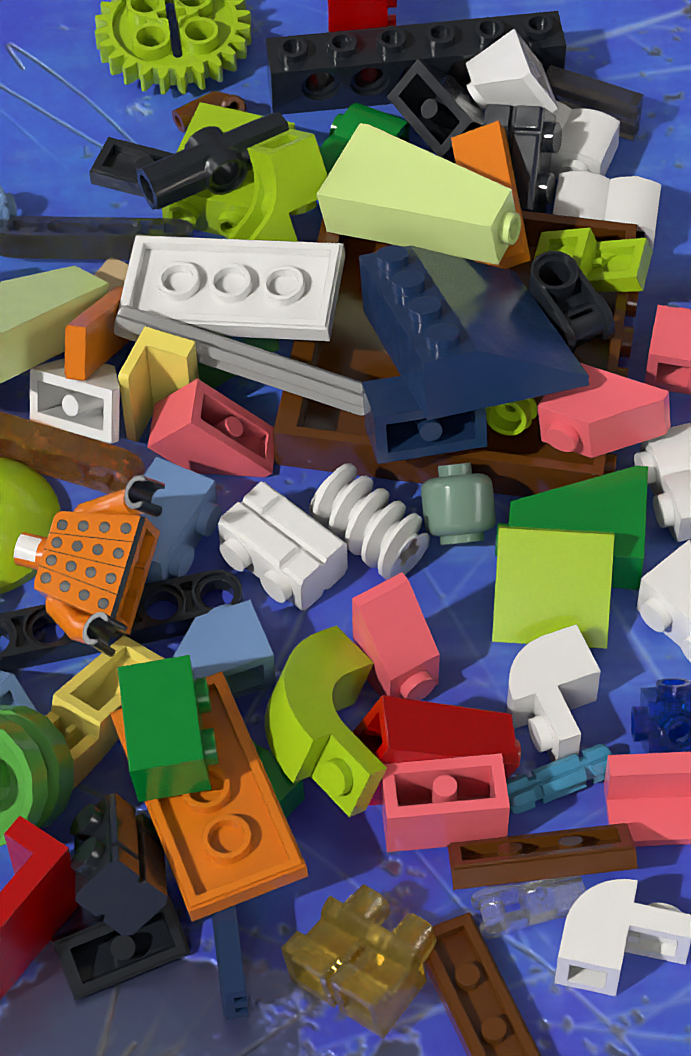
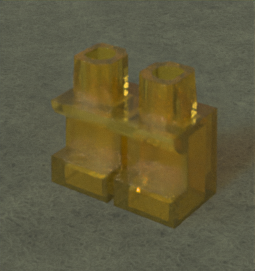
M363 884L344 903L329 896L322 907L321 919L306 935L296 931L282 946L281 950L292 982L335 1008L338 1005L340 1012L384 1039L427 982L423 963L435 946L436 937L433 926L414 913L407 914L393 932L382 927L383 922L391 914L389 904L380 893Z

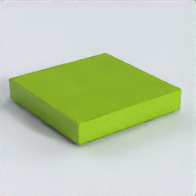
M499 526L492 642L529 644L541 636L577 624L589 648L607 649L614 532Z

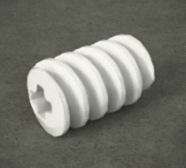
M352 463L343 464L324 480L318 488L309 506L310 515L346 542L347 549L351 553L361 555L362 560L370 568H378V573L384 579L388 580L401 572L406 575L422 558L429 546L430 537L428 533L418 535L422 525V518L417 513H413L403 519L406 510L404 503L398 500L393 501L387 506L390 495L387 490L378 488L371 493L373 489L372 479L367 475L356 479L357 468Z

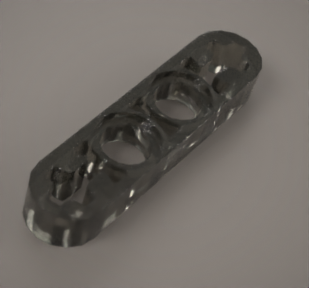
M11 216L9 219H0V256L38 259L130 260L136 235L193 238V225L186 220L176 218Z

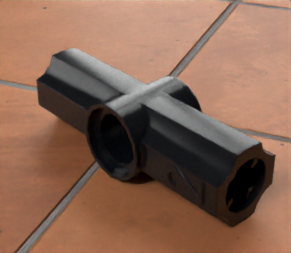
M278 111L227 132H223L222 129L216 126H209L198 130L188 139L184 150L137 169L138 183L141 186L145 200L152 210H159L206 189L215 195H224L234 191L244 182L248 172L253 170L247 148L288 131V122Z

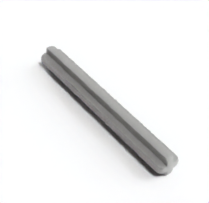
M128 305L122 306L116 316L114 333L117 336L136 342L146 326L195 341L197 362L364 416L361 381Z

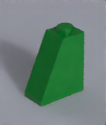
M633 466L511 501L509 524L497 523L495 556H497L499 526L614 532L611 588L639 590L645 550L648 466Z

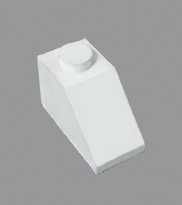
M515 28L466 63L472 81L466 85L467 89L482 110L488 104L541 106L552 113L559 109L541 62Z
M65 358L30 369V421L110 444L119 441L120 387L115 366L104 363L85 381L66 379V375H64Z

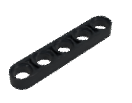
M211 570L147 583L144 585L130 635L116 631L109 640V647L123 635L139 644L184 636L195 617L207 614L213 609L202 602L204 595L212 590L222 589L232 594L233 599L229 604L235 605L243 602L242 585L236 576L224 570ZM158 601L172 602L178 608L172 617L165 620L151 618L146 612L148 607ZM45 604L0 613V636L9 640L7 647L0 652V671L9 672L101 652L90 645L71 640L66 633L58 641L52 643L38 641L34 635L41 626L57 624L46 612Z

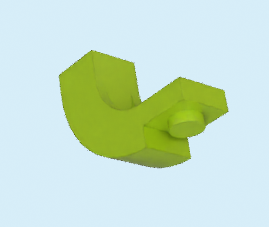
M336 625L305 638L289 655L266 707L265 732L269 747L277 763L293 783L311 777L347 816L351 817L367 809L387 767L342 722L336 712L354 705L374 664Z

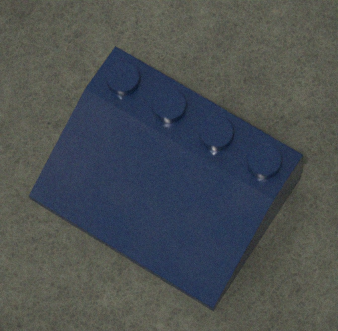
M397 245L385 246L375 253L359 256L363 312L427 420L589 385V375L515 271L412 245L405 247Z

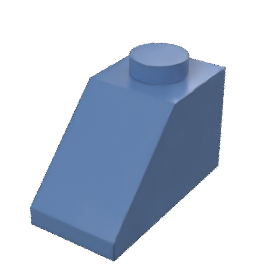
M251 600L235 605H220L210 610L207 614L195 617L173 656L190 655L195 678L207 677L222 671L234 699L276 685L274 654Z

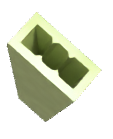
M359 124L317 193L327 232L403 247L412 245L499 265L508 246L516 243L521 230V216L515 211L512 190L368 124Z
M75 265L1 281L0 384L65 352V327L107 294L109 283Z

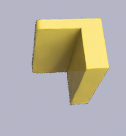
M146 326L143 328L118 375L126 437L128 440L134 442L140 440L153 415L155 403L195 379H199L195 341Z

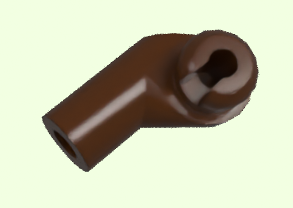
M212 91L173 110L172 117L178 130L184 133L187 131L200 102L247 112V105L243 98L238 95Z

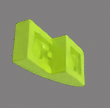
M591 228L541 232L534 259L544 252L560 251L570 255L577 262L578 267L595 291L636 292L643 291L653 251L647 237L597 242Z

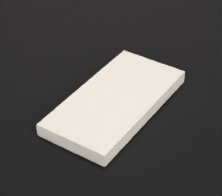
M136 235L118 312L122 306L128 305L220 336L330 341L345 261L344 245L341 243Z

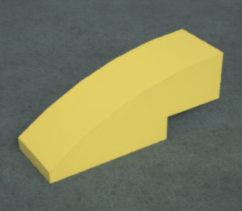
M125 635L121 636L110 646L116 650L113 657L101 653L53 694L51 712L46 717L64 735L72 755L74 767L73 789L92 771L119 739L110 715L111 712L122 709L117 667L165 659Z

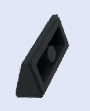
M167 894V904L133 935L124 937L103 922L102 917L50 939L74 1000L191 953L170 895Z

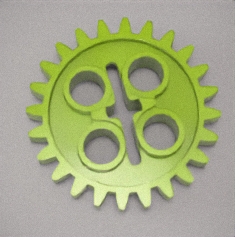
M111 0L112 2L102 1L100 3L101 14L95 15L96 46L100 50L101 62L109 63L110 74L112 75L123 72L124 84L126 85L140 79L141 90L144 92L153 84H159L161 95H165L168 92L170 85H177L181 94H186L189 83L194 82L197 87L204 90L206 89L205 78L211 77L218 82H222V68L235 72L237 70V59H246V46L252 43L251 14L249 10H246V0ZM167 3L174 5L177 34L181 48V57L179 58L173 56L169 22L166 14L165 4Z

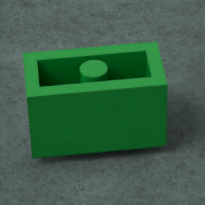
M190 655L117 667L129 772L138 801L143 802L211 790L208 766L219 764V755L214 728L203 729L201 714L212 712L207 677L195 678Z

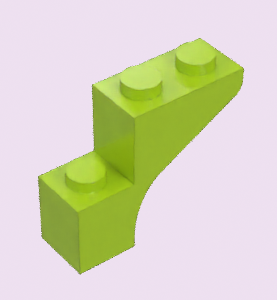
M290 129L247 148L254 172L253 198L247 213L227 239L298 242L289 215L303 214L317 206V193L328 175L315 135Z

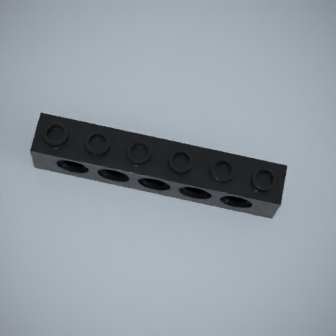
M537 12L266 38L267 72L272 113L279 111L283 115L346 109L355 102L365 106L392 104L387 96L417 59L451 74L471 96L466 86L472 82L466 63L514 28L541 62L551 89L563 88L566 42L559 12Z

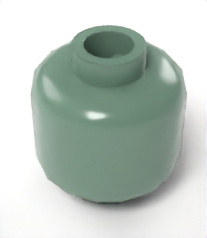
M471 463L438 466L439 477L428 479L421 486L426 531L430 535L440 536L441 545L484 540V532L493 528L496 523L491 478L483 473L472 474Z

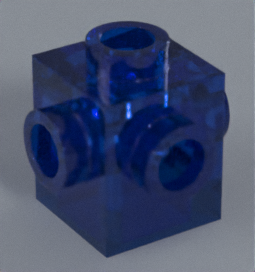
M665 678L656 681V687L640 688L641 706L631 707L630 718L633 742H641L646 754L691 752V681L683 678Z

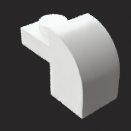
M577 624L531 641L518 653L512 663L509 674L506 712L512 714L514 729L528 725L530 736L536 749L540 753L547 751L552 762L572 754L579 756L581 732L570 710L597 700L601 671Z
M616 879L597 884L585 891L570 908L562 935L554 983L616 996L624 952L686 965L691 944V915L682 913L675 906L666 903H651L648 905L634 903L638 880Z

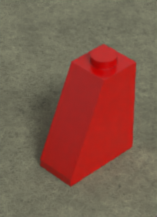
M382 695L352 731L383 764L502 753L506 780L520 766L521 745L519 740L515 738L513 719L510 713ZM381 781L368 806L381 805Z

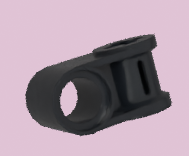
M548 251L537 256L531 264L528 291L574 354L577 346L593 339L599 338L604 341L614 337L615 321L606 300L595 291L578 267L577 262L570 255L560 251Z

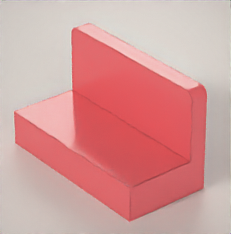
M691 752L608 755L604 778L608 825L628 824L635 847L691 844Z

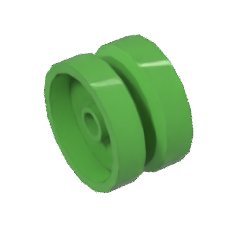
M0 706V846L6 844L4 833L19 816L40 829L50 826L66 809L74 787L73 758L64 735L48 717L27 706Z

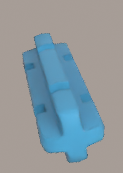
M597 744L582 750L583 756L580 758L576 754H572L531 770L532 776L529 778L525 774H521L506 780L510 811L519 814L535 808L534 801L539 799L545 804L587 787L585 782L587 780L594 784L603 781L608 755H612L609 748L605 744Z

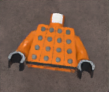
M143 475L133 477L127 484L126 489L78 504L73 512H57L53 518L48 537L23 532L20 534L14 549V562L16 565L37 570L34 589L46 598V612L71 640L90 645L109 657H113L116 653L115 649L109 647L111 636L116 631L130 635L160 535V531L146 517L139 515L143 513L153 517L161 515L162 507L151 503V500L157 490L165 489V483Z

